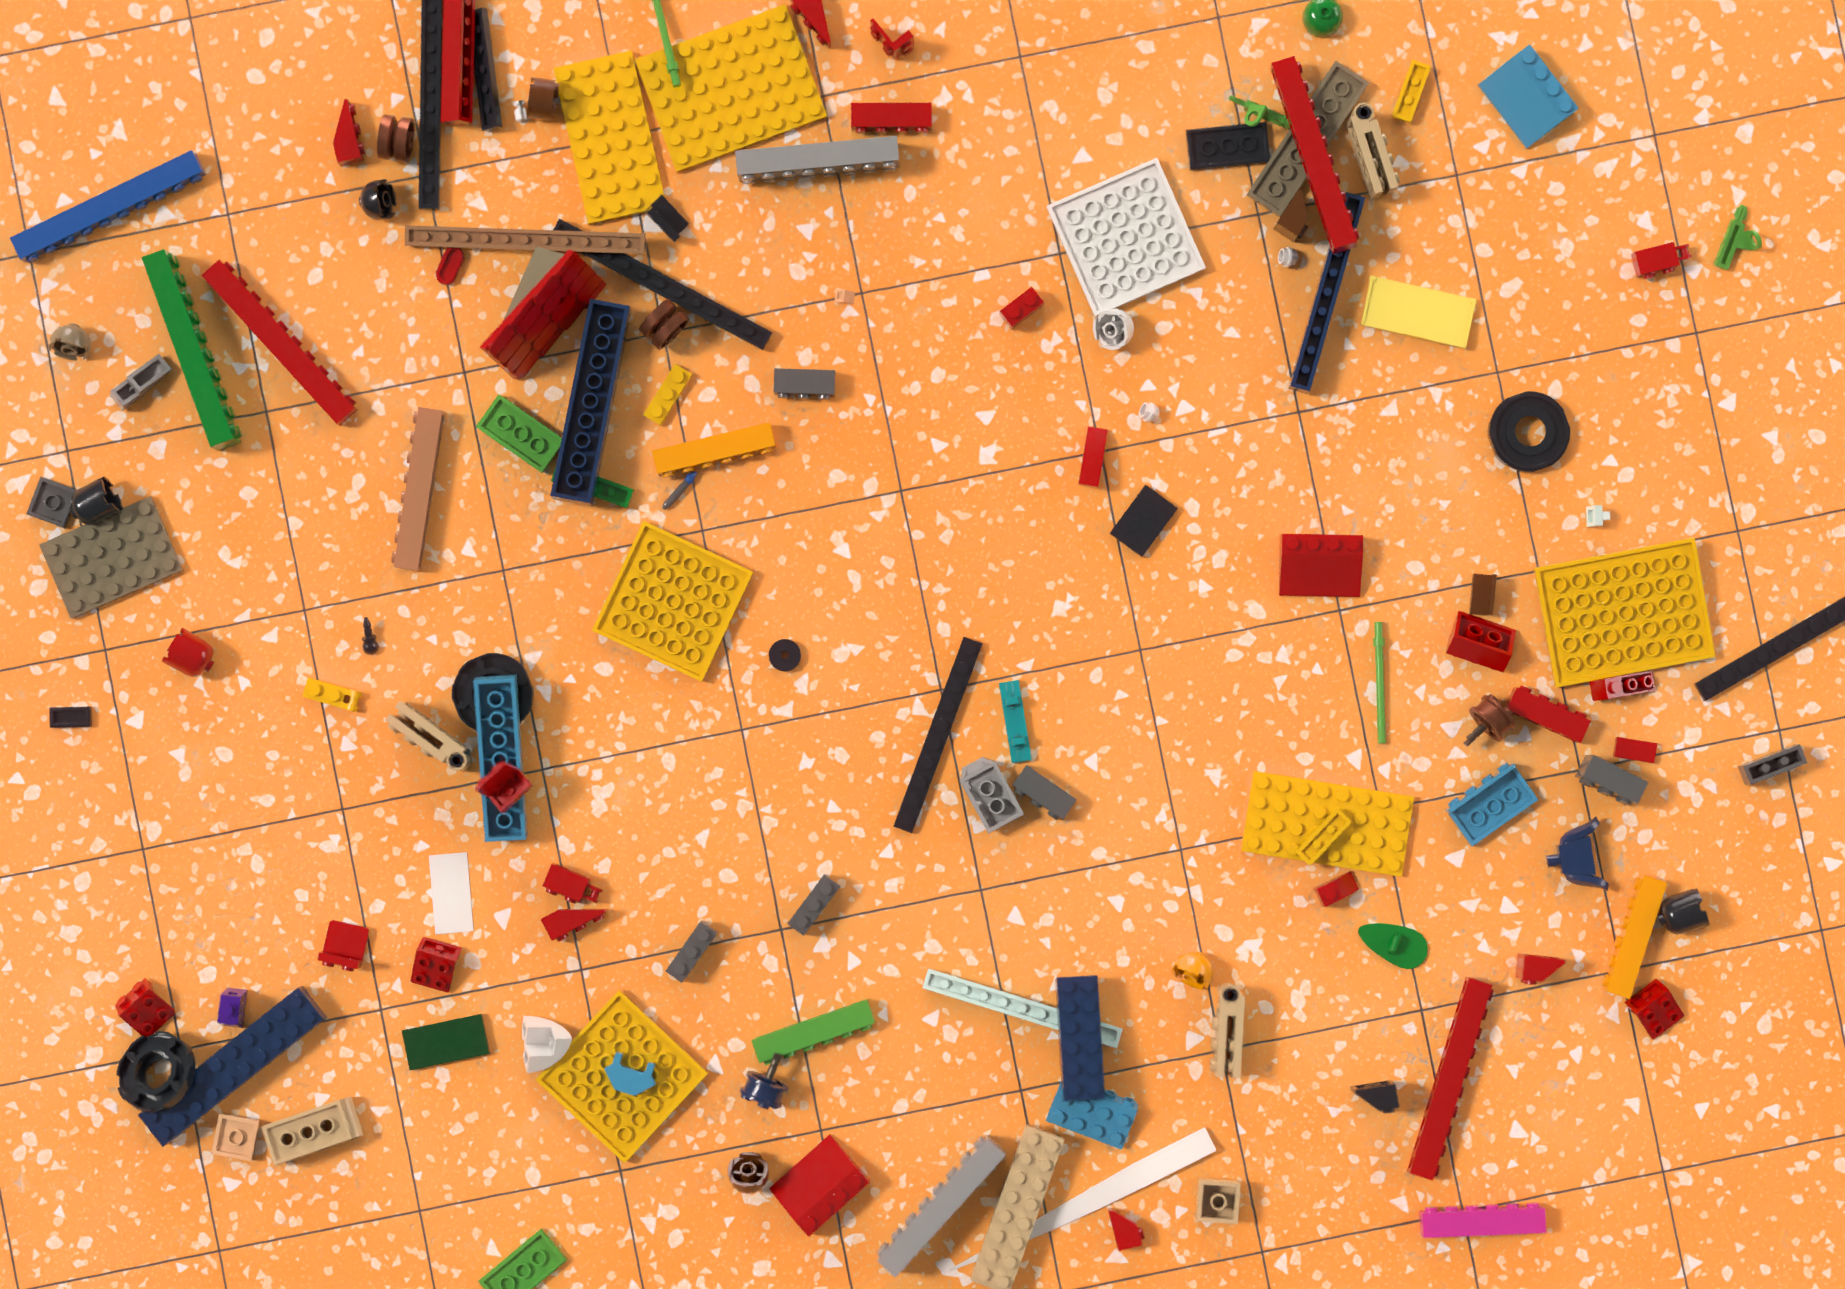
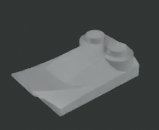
M981 757L962 768V775L959 781L988 834L1024 815L995 761Z

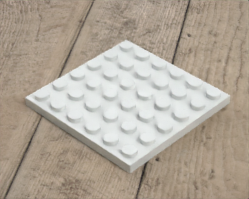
M1158 158L1046 206L1094 317L1105 310L1115 309L1206 269Z

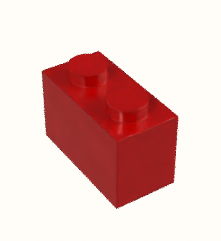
M1031 286L1001 309L999 315L1012 330L1044 305V301Z

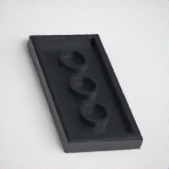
M1259 122L1253 127L1247 124L1186 130L1190 171L1268 163L1270 160L1266 122Z

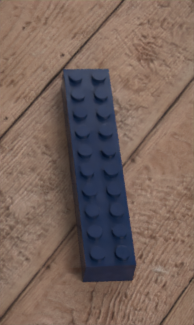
M595 299L589 300L550 494L553 500L593 507L632 312L628 305Z
M303 986L298 987L198 1066L195 1070L191 1088L179 1103L159 1113L140 1112L138 1114L139 1118L162 1147L168 1145L328 1017Z

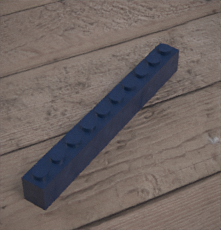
M1346 192L1347 202L1345 206L1352 213L1353 221H1351L1353 229H1357L1365 197ZM1330 245L1328 247L1288 389L1308 394L1311 390L1351 249L1332 254Z

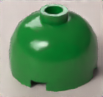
M1311 0L1306 5L1302 16L1303 25L1308 33L1318 38H1326L1336 33L1343 20L1341 6L1336 0Z

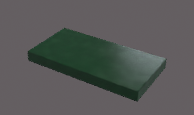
M482 1014L402 1030L409 1070L490 1054Z

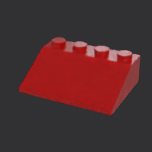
M1281 534L1279 547V596L1360 597L1363 535Z
M829 1134L773 1184L769 1190L796 1224L810 1237L870 1183V1179Z

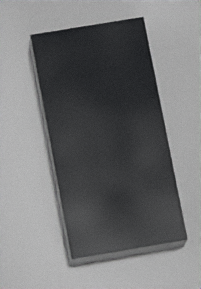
M91 706L49 707L50 728L92 727Z

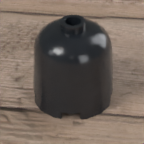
M103 476L73 493L70 512L75 519L78 518L85 525H94L121 513L123 505L119 494L114 495L110 487L113 484L110 480Z
M1698 888L1678 893L1662 901L1660 906L1661 913L1658 914L1661 926L1666 925L1668 931L1677 935L1706 928V926L1710 925L1706 910L1701 911L1699 905L1702 902V898Z

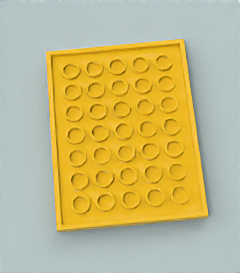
M786 4L672 45L674 58L679 66L680 87H673L671 76L666 68L667 59L664 49L635 59L676 173L827 118Z
M1695 537L1534 568L1554 687L1556 688L1715 657Z

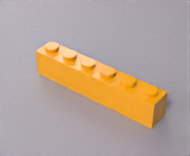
M768 422L652 450L657 474L667 478L674 476V472L681 470L682 473L692 472L694 467L702 466V469L714 466V462L718 461L725 464L733 462V458L741 456V459L753 457V453L761 452V454L773 452L772 448H776L771 423Z
M1641 874L1639 878L1636 877L1633 884V889H1635L1633 897H1630L1627 902V908L1629 909L1627 916H1624L1621 921L1620 927L1622 932L1620 936L1616 937L1614 943L1616 950L1608 961L1610 969L1608 975L1605 974L1602 980L1603 991L1630 999L1667 882Z

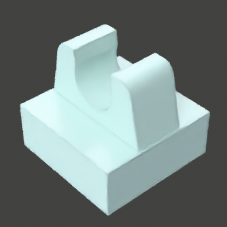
M1602 505L1586 507L1587 527L1603 526V521L1610 520V512L1603 511Z

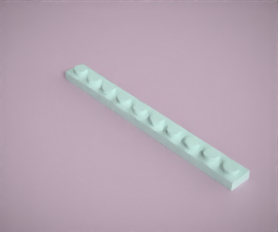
M928 968L922 989L1058 1030L1057 1008ZM1100 1022L1102 1044L1117 1049L1123 1029Z

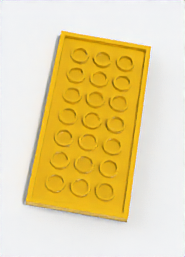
M632 50L554 67L553 70L556 83H559V97L588 225L644 213L660 195L664 197L665 195Z
M1253 771L1241 851L1304 861L1295 851L1333 810L1338 808L1352 822L1314 863L1402 877L1414 796Z

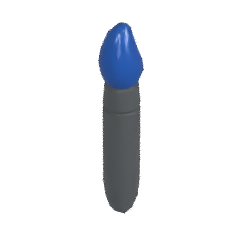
M697 472L689 473L685 480L665 500L662 506L664 510L670 508L685 489L694 482Z

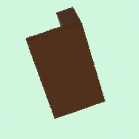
M1473 574L1469 614L1493 615L1497 574Z

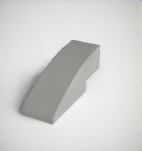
M158 354L128 375L125 381L112 389L110 397L124 411L151 390L172 369Z

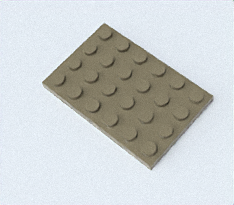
M152 496L124 507L121 513L97 524L80 526L39 544L71 619L184 571Z

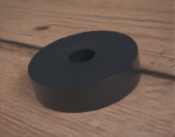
M781 639L771 646L769 661L777 670L783 672L791 671L800 663L801 651L795 642L789 639ZM782 652H788L789 657L782 659Z

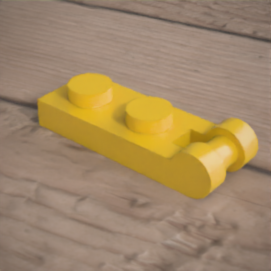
M307 678L302 697L357 712L358 699H361L362 693ZM346 695L351 696L349 704L344 702Z

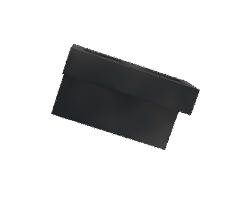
M660 195L644 211L674 242L680 237L679 234L689 225L663 195Z

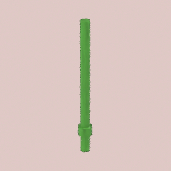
M652 0L667 59V72L671 76L673 87L677 88L681 86L678 75L679 66L674 58L661 0Z
M1374 622L1375 638H1373V646H1375L1377 733L1378 743H1386L1383 659L1385 638H1383L1382 622Z

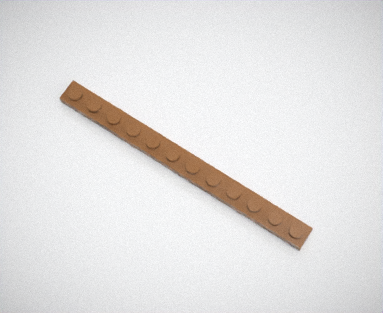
M405 225V246L535 250L537 246L551 251L573 250L575 252L645 254L646 233Z

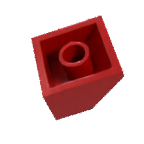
M1518 953L1515 978L1521 979V983L1536 985L1537 981L1543 982L1565 964V959Z

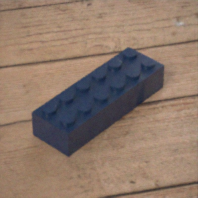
M1098 976L1056 977L1055 988L1062 1102L1104 1100L1105 1087Z

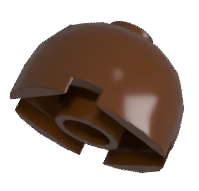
M743 1152L735 1160L733 1158L728 1165V1178L733 1188L737 1191L753 1194L760 1191L767 1183L769 1177L768 1164L760 1154Z

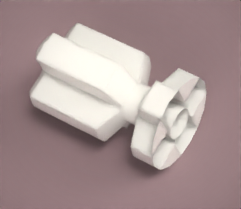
M524 100L513 102V106L517 107L514 110L517 122L528 119L526 108H522L525 104Z

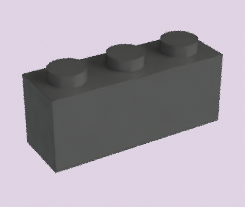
M774 368L773 393L782 399H789L790 395H798V399H810V396H818L820 400H830V396L835 397L836 372L835 370Z
M1794 744L1739 765L1738 769L1744 784L1752 785L1807 764V760L1801 745Z
M1027 765L1013 783V786L1016 787L1014 789L1016 793L1023 798L1025 795L1032 798L1031 803L1039 809L1042 806L1048 809L1047 814L1055 820H1058V818L1063 820L1077 800Z
M824 874L787 924L804 936L838 891L840 885Z
M701 920L665 972L679 982H684L718 931Z

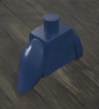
M1594 817L1589 822L1564 833L1560 838L1559 845H1556L1557 854L1546 855L1548 867L1559 866L1560 873L1564 874L1566 880L1572 884L1596 887L1608 891L1609 883L1600 877L1593 876L1596 875L1591 838L1587 835L1591 834L1600 824L1598 818Z

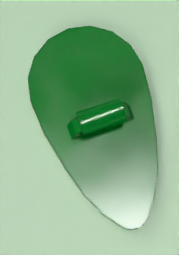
M1385 923L1366 924L1358 929V934L1362 941L1372 951L1400 968H1416L1427 957V942L1423 935L1414 929Z

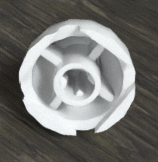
M1117 308L1105 310L1093 322L1094 337L1103 344L1101 346L1105 349L1116 350L1122 348L1133 337V320L1123 310Z

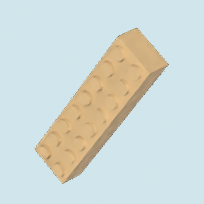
M1025 1124L970 1281L991 1289L1012 1288L1064 1143V1137Z

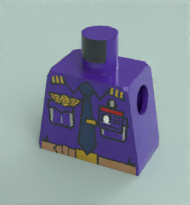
M227 987L221 993L218 1024L227 1027L243 1028L248 994L247 989Z

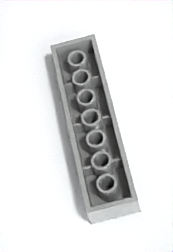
M897 136L735 151L737 176L739 182H743V184H754L756 180H763L765 183L775 182L777 178L791 181L799 176H803L804 179L815 178V175L823 174L824 177L836 176L835 173L842 172L844 175L856 174V171L863 170L864 173H874L876 169L895 171L896 167H900Z
M988 1135L984 1138L980 1136L973 1144L974 1149L972 1152L969 1153L967 1151L960 1158L961 1164L957 1168L953 1166L946 1174L947 1179L944 1183L940 1181L933 1188V1195L930 1198L926 1196L918 1205L919 1210L916 1214L912 1212L905 1219L906 1225L902 1229L898 1227L891 1235L892 1240L888 1244L884 1242L877 1250V1262L895 1278L1006 1156L1005 1150Z

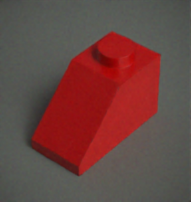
M1351 871L1315 887L1314 890L1322 907H1327L1359 890Z
M1109 1208L1108 1213L1118 1251L1142 1246L1141 1240L1145 1239L1142 1227L1138 1228L1136 1222L1113 1208Z

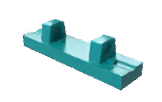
M1019 680L999 683L1011 762L1032 760Z

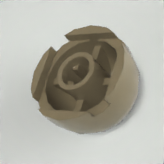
M70 323L58 327L52 333L49 350H55L54 354L64 359L77 360V357H83V360L89 357L91 340L86 331L80 328L79 325Z

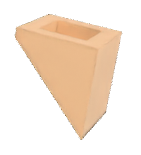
M845 289L836 290L835 302L854 304L855 292Z

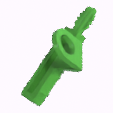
M1232 95L1229 96L1228 99L1244 107L1243 110L1247 112L1244 121L1248 126H1256L1264 119L1282 128L1289 129L1285 115L1268 109L1266 105H1259L1250 100L1245 102ZM1252 114L1257 116L1254 121L1250 122L1249 119Z
M1741 204L1740 207L1736 208L1734 213L1735 219L1730 220L1721 242L1722 244L1714 260V266L1722 270H1728L1736 248L1758 250L1762 247V240L1755 230L1744 232L1745 224L1742 221L1746 220L1748 215L1747 206ZM1753 236L1756 238L1757 244L1754 242Z

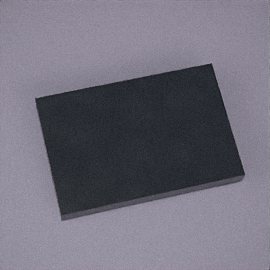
M1145 484L1109 534L1140 557H1143L1178 508Z

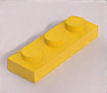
M1414 59L1411 60L1391 115L1392 118L1411 123L1431 68L1430 65Z
M674 364L643 416L661 426L692 377V374Z
M1335 808L1295 853L1311 866L1352 821L1338 808Z

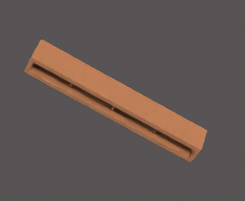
M418 407V412H414L413 423L416 424L415 431H412L410 435L412 451H409L407 455L409 470L405 471L404 474L406 489L401 494L403 509L398 514L400 528L399 531H396L394 542L397 543L396 551H393L391 563H394L395 568L421 572L445 412L442 410Z

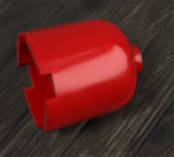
M182 627L180 630L182 635L177 634L167 649L168 658L164 656L161 662L187 676L198 677L204 671L209 672L214 664L211 660L213 648L206 641Z

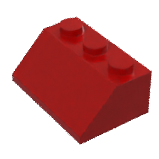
M1458 610L1448 639L1446 654L1504 673L1512 657L1516 630Z

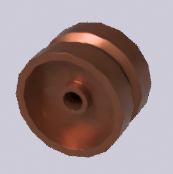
M384 114L378 131L377 156L379 159L390 160L394 154L396 161L407 163L410 159L414 142L413 118L402 117L397 122L395 116Z
M666 299L657 306L638 329L646 338L653 336L651 343L658 350L663 349L674 340L690 320L682 311L675 313L677 306L670 299Z

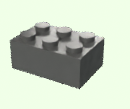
M1594 754L1585 755L1575 777L1580 779L1579 783L1587 787L1595 786L1598 788L1597 792L1607 797L1608 795L1611 797L1615 796V801L1625 806L1638 804L1649 783Z

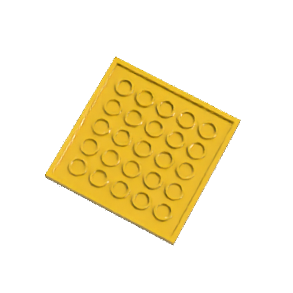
M643 521L592 631L702 682L754 572Z
M618 990L571 1041L564 1056L555 1064L546 1068L537 1077L536 1081L625 1164L702 1081L708 1072L623 992ZM617 1052L623 1053L621 1063L625 1067L644 1072L649 1062L655 1063L652 1076L656 1084L633 1096L615 1090L604 1068L613 1063Z

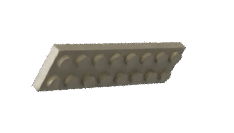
M1337 61L1334 62L1311 97L1315 105L1314 115L1319 117L1321 122V135H1325L1328 144L1369 84L1368 81ZM1291 130L1288 131L1246 195L1278 217L1282 215L1306 179Z

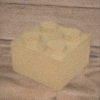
M1198 1177L1196 1221L1238 1224L1241 1186L1239 1180Z

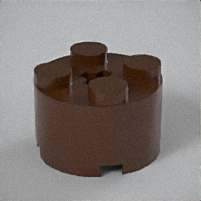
M531 77L530 83L534 84H530L527 111L531 112H527V118L543 120L555 118L557 103H553V98L558 97L559 83H555V80Z

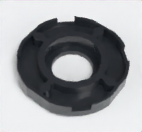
M1525 391L1506 398L1495 408L1488 423L1487 434L1495 457L1503 465L1518 472L1532 473L1552 466L1562 457L1569 444L1570 426L1563 408L1556 400L1540 392ZM1533 416L1542 421L1545 426V436L1540 444L1526 446L1518 441L1515 428L1516 424L1523 417Z
M486 653L467 661L460 668L452 685V700L459 718L467 726L477 731L474 679L476 677L517 675L520 724L526 719L533 705L534 688L527 670L521 663L504 654Z
M156 1031V1034L147 1037L143 1035L131 1043L117 1067L116 1075L119 1076L120 1086L118 1091L122 1099L144 1113H159L175 1106L188 1093L194 1080L196 1062L192 1049L188 1044L166 1031ZM160 1060L169 1061L171 1063V1073L167 1081L156 1089L151 1088L147 1082V1073L150 1067Z

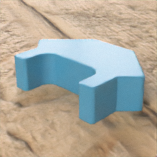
M617 1052L613 1063L604 1068L614 1089L635 1096L656 1084L652 1076L655 1063L649 1062L644 1072L625 1067L621 1063L623 1057L621 1052Z

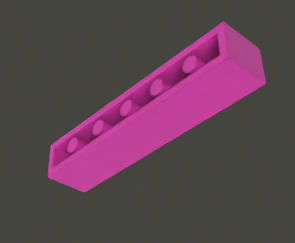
M1534 1202L1527 1203V1206L1519 1207L1517 1203L1506 1204V1207H1498V1204H1488L1486 1208H1478V1205H1466V1209H1458L1457 1206H1445V1210H1437V1207H1425L1424 1211H1419L1420 1234L1423 1238L1546 1233L1545 1208L1539 1206V1203Z

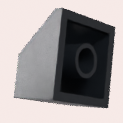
M1391 1080L1350 1086L1352 1092L1383 1114L1393 1113L1395 1108H1399L1396 1084Z

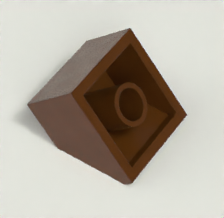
M1299 189L1273 229L1292 242L1296 238L1300 240L1309 227L1306 225L1308 214L1302 190Z

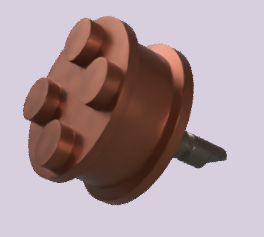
M1492 694L1484 695L1479 705L1476 707L1472 706L1469 709L1470 715L1478 726L1466 737L1467 740L1463 744L1467 747L1483 732L1492 739L1501 742L1503 734L1516 727L1515 722L1511 718L1513 713L1507 707L1503 708Z

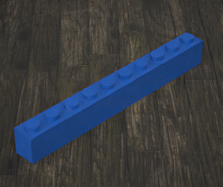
M190 150L10 237V240L20 260L28 263L34 262L39 259L38 256L44 253L50 254L57 250L56 247L62 244L69 245L75 242V238L81 235L83 237L88 236L98 227L104 228L112 223L111 221L116 218L123 219L129 216V212L135 209L141 210L146 208L149 202L154 200L156 202L166 198V194L172 191L176 193L183 190L184 186L189 183L195 184L200 182L206 173L197 154Z

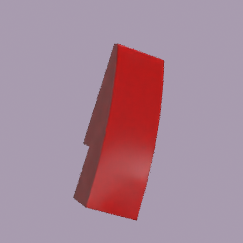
M1088 426L1078 485L1098 489L1108 429Z

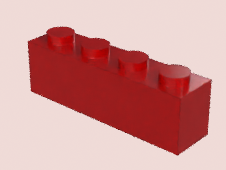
M932 102L851 103V130L857 134H866L867 131L885 134L892 130H896L898 134L908 133V130H916V133L919 134L928 133V130H932Z
M1520 685L1519 688H1513L1505 707L1510 709L1514 715L1576 743L1582 742L1591 720L1586 719V714L1579 711L1573 713L1568 710V706L1559 702L1555 705L1549 702V697L1542 694L1535 696L1531 694L1532 690Z

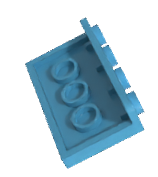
M1504 763L1497 769L1499 772L1494 776L1491 774L1487 775L1481 780L1482 784L1477 788L1475 786L1470 787L1464 792L1465 796L1460 800L1457 797L1448 803L1449 807L1445 809L1470 846H1474L1538 800L1516 769L1514 763Z
M1060 1081L1046 1121L1122 1150L1138 1111V1104L1134 1099L1120 1097L1111 1090H1105L1104 1100L1062 1102Z

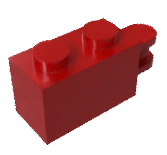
M1674 242L1633 252L1631 258L1636 277L1643 276L1645 280L1655 277V273L1663 272V275L1675 272L1674 268L1680 265L1679 261L1692 258L1688 251L1689 244L1675 247ZM1678 250H1680L1681 257L1677 255Z
M555 863L551 864L542 885L546 888L547 893L555 896L558 893L565 896V900L574 904L576 901L581 902L583 898L598 903L599 893L603 891V889L589 884L591 878ZM587 887L592 889L590 896L585 894Z

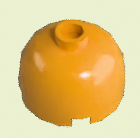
M1198 951L1181 955L1176 960L1171 971L1176 978L1178 975L1184 978L1181 981L1184 984L1200 990L1204 986L1208 989L1213 977V967L1204 953Z

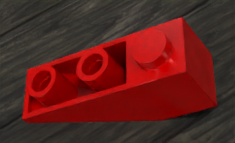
M790 0L792 11L796 15L800 14L805 19L803 23L810 31L813 29L817 33L816 38L822 46L826 44L828 48L832 47L822 0Z
M344 99L333 140L337 163L340 166L364 161L363 155L366 154L363 142L360 143L358 135H361L359 123H355L354 116L357 115L354 103L351 104L348 99Z
M1652 671L1589 681L1593 701L1655 691Z
M559 909L540 920L551 941L557 939L560 942L569 937L568 932L574 929L578 932L586 928L585 923L593 920L595 923L605 918L604 913L607 912V909Z

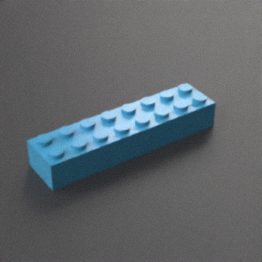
M517 675L476 677L474 679L480 779L487 776L493 771L492 769L496 764L503 761L519 768L523 772ZM525 794L504 814L498 810L489 797L482 795L485 842L526 840L528 831Z

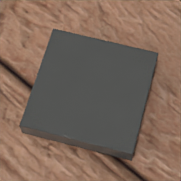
M40 477L26 514L66 529L71 516V497L77 490Z

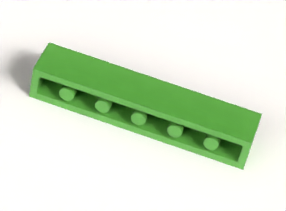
M868 999L753 1038L751 1041L759 1063L764 1062L765 1065L771 1063L774 1053L781 1054L784 1058L796 1055V1050L803 1049V1052L815 1048L814 1044L822 1042V1045L833 1042V1038L841 1035L842 1038L853 1035L852 1031L859 1028L861 1032L871 1029L875 1019Z

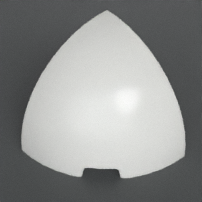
M523 1016L522 1040H524L525 1047L523 1059L526 1072L533 1073L544 1070L564 1056L572 1041L571 1035L565 1028L545 1018Z

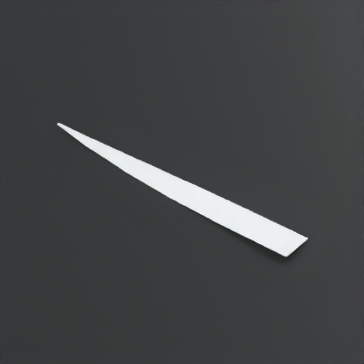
M1202 1128L1131 1164L1041 1216L1035 1221L1029 1240L1094 1212L1215 1152L1216 1148L1206 1128ZM979 1253L949 1270L953 1271L976 1262Z

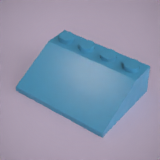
M1530 44L1478 84L1479 88L1526 149L1579 109Z

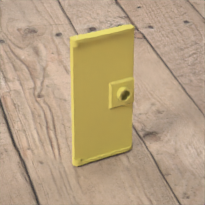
M1371 275L1361 326L1465 349L1477 301L1474 298Z

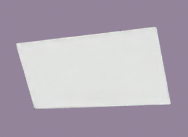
M467 852L429 855L435 934L474 931Z

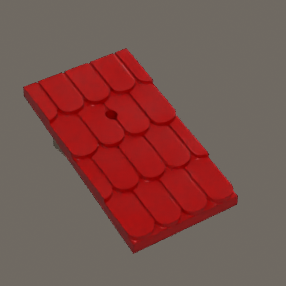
M536 246L503 322L479 348L513 379L519 380L524 378L538 359L545 356L564 330H568L582 311L588 309L589 300L596 299L607 284L602 281L575 251L568 250L565 254Z

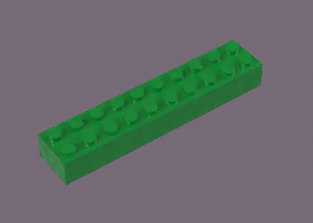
M162 249L141 257L210 447L221 451L240 444L241 430L238 425L235 426L233 421L235 413L231 406L228 407L226 401L229 399L225 388H221L219 381L222 378L219 370L213 366L212 362L215 359L212 351L208 350L205 344L208 342L205 332H201L198 325L201 324L198 313L193 311L192 305H194L191 294L186 292L187 282L184 275H180L178 270L181 266L177 256H173L172 253Z

